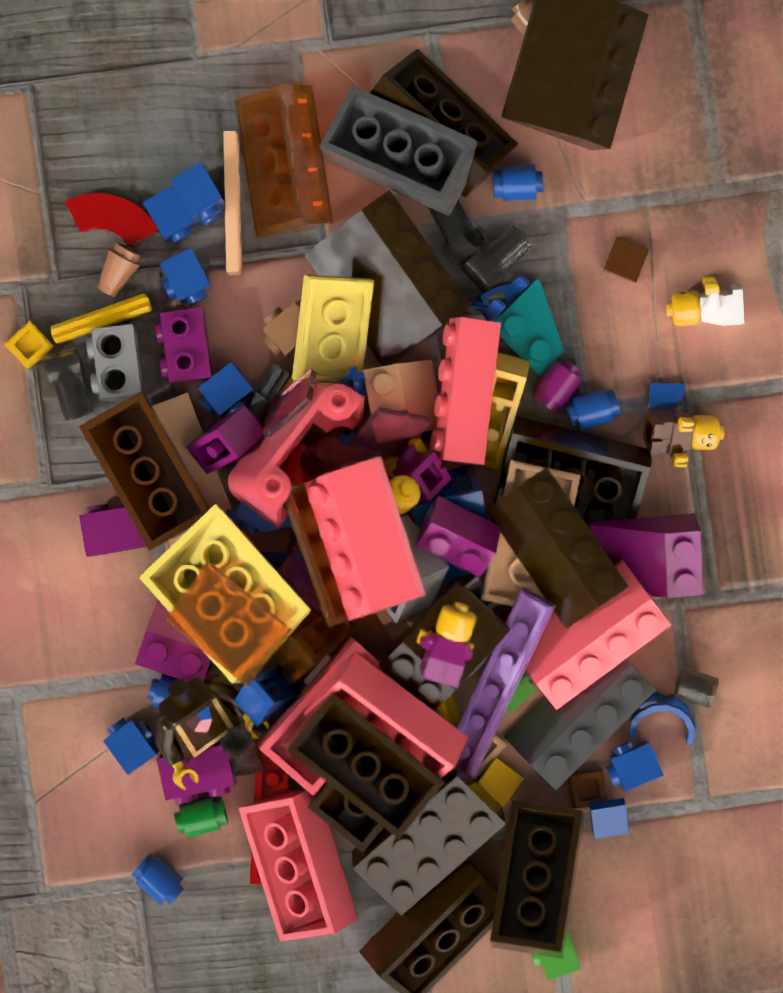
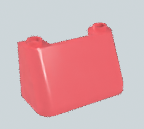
M320 382L300 384L264 428L266 434L246 451L232 469L228 477V487L231 494L278 529L288 517V512L283 507V504L291 493L290 479L280 468L313 426L326 436L337 428H346L353 432L363 418L364 397L344 384Z

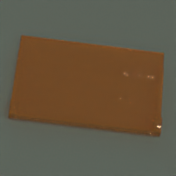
M209 561L203 565L199 575L165 619L246 687L251 684L291 631L289 626Z

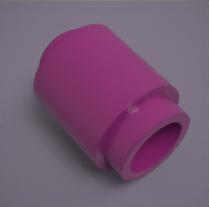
M565 359L560 364L554 360L535 386L537 391L533 397L556 412L560 406H565L582 382V379L577 376L581 370Z

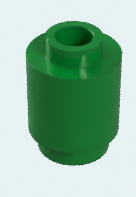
M208 796L179 804L180 811L174 813L178 832H185L187 838L221 830V826L228 824V817L222 797L214 799Z

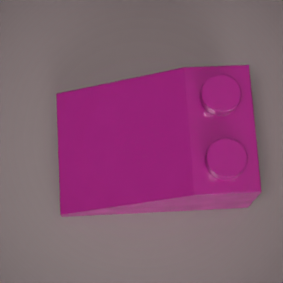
M695 513L589 522L590 531L612 563L615 565L623 559L650 596L673 598L703 595L701 529Z
M157 600L135 664L178 679H184L187 682L195 677H200L206 683L213 661L164 605Z

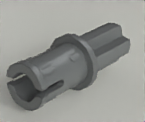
M277 364L272 365L258 389L251 392L254 395L246 406L250 412L257 416L260 423L270 407L276 406L274 401L290 377V373Z

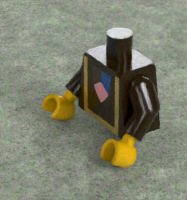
M195 677L189 682L184 679H177L168 687L170 696L161 701L158 706L161 718L157 723L155 742L168 766H173L175 770L172 777L173 782L184 790L186 788L182 784L183 775L189 773L190 778L196 784L199 778L194 770L184 766L182 760L184 759L188 763L241 724L239 718L242 717L245 720V727L253 738H259L254 730H252L254 723L234 701L239 692L231 685L215 681L206 684L200 677ZM265 721L264 725L269 729V724Z

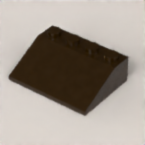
M534 0L501 117L588 150L611 149L649 14L613 0Z
M390 190L361 209L304 254L318 275L370 278L374 280L366 344L382 366L391 365L444 328L446 324H449L450 319L460 317L470 310L471 304Z
M516 416L494 503L503 498L510 461L513 460L581 475L574 507L589 529V522L636 518L650 473L652 455L649 454L647 448Z

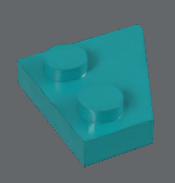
M536 279L495 322L501 323L499 338L520 359L530 361L529 368L539 377L564 352L541 282Z

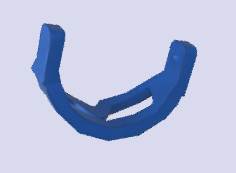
M520 275L514 282H504L493 286L477 297L478 301L470 303L471 307L475 311L481 312L486 321L495 322L512 305L517 296L530 282L524 275ZM502 290L506 297V302L503 303L497 298L489 305L488 298Z
M655 692L631 715L628 738H635L636 726L645 715L655 711L666 710L677 714L685 721L688 727L685 737L686 745H693L694 719L688 706L678 696L674 694L663 695L660 692Z

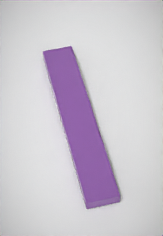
M527 588L521 589L505 623L510 628V632L493 649L456 727L469 737L457 762L473 778L482 763L556 606Z

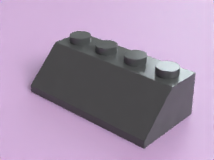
M352 86L319 147L327 162L450 216L466 186L477 141Z
M625 659L558 710L544 696L504 738L557 790L656 689Z

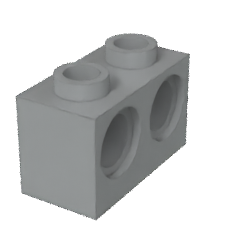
M134 324L91 329L92 338L86 339L89 359H95L96 373H91L90 375L93 394L99 393L100 400L109 401L126 399L140 391L144 393L137 327ZM110 337H118L121 340V349L115 355H107L104 351V343ZM113 372H123L126 378L124 386L119 390H111L108 386V377Z

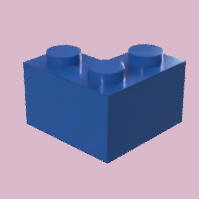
M202 162L170 179L173 184L172 186L143 202L166 243L173 240L175 244L190 237L193 234L191 229L197 225L204 223L205 226H208L223 217L222 211L225 210V203Z

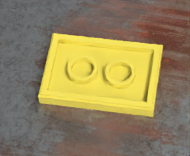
M304 274L292 373L293 380L340 383L351 367H356L357 372H363L374 280L370 278Z

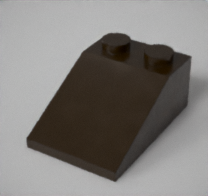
M459 580L387 647L379 664L405 690L433 711L458 688L422 678L419 667L426 649L417 643L420 630L423 628L427 632L431 630L435 633L442 608L446 605L454 606L455 602L468 605V610L476 616V622L471 637L468 640L474 645L472 649L473 656L470 660H465L458 688L510 632V628Z

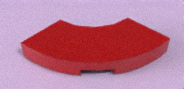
M90 193L64 201L81 233L92 230L110 231L121 237L130 248L160 232L146 212L136 204L119 196Z

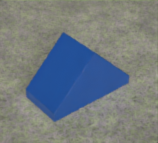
M273 669L251 676L245 682L234 701L256 727H259L293 701L298 694L279 672Z

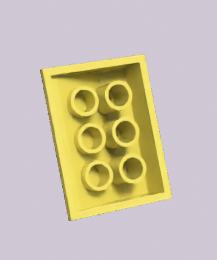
M215 504L139 577L232 684L244 683L270 659L311 611V608L218 504Z

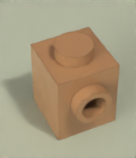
M294 301L283 311L280 307L276 308L264 319L267 325L262 330L267 337L263 342L275 356L282 352L288 358L295 352L300 308Z

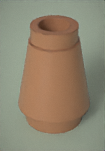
M116 242L114 248H109L97 288L112 297H116L118 291L122 289L140 266L138 261L141 255L133 249Z

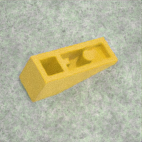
M497 352L485 461L482 466L500 470L527 379L530 361Z

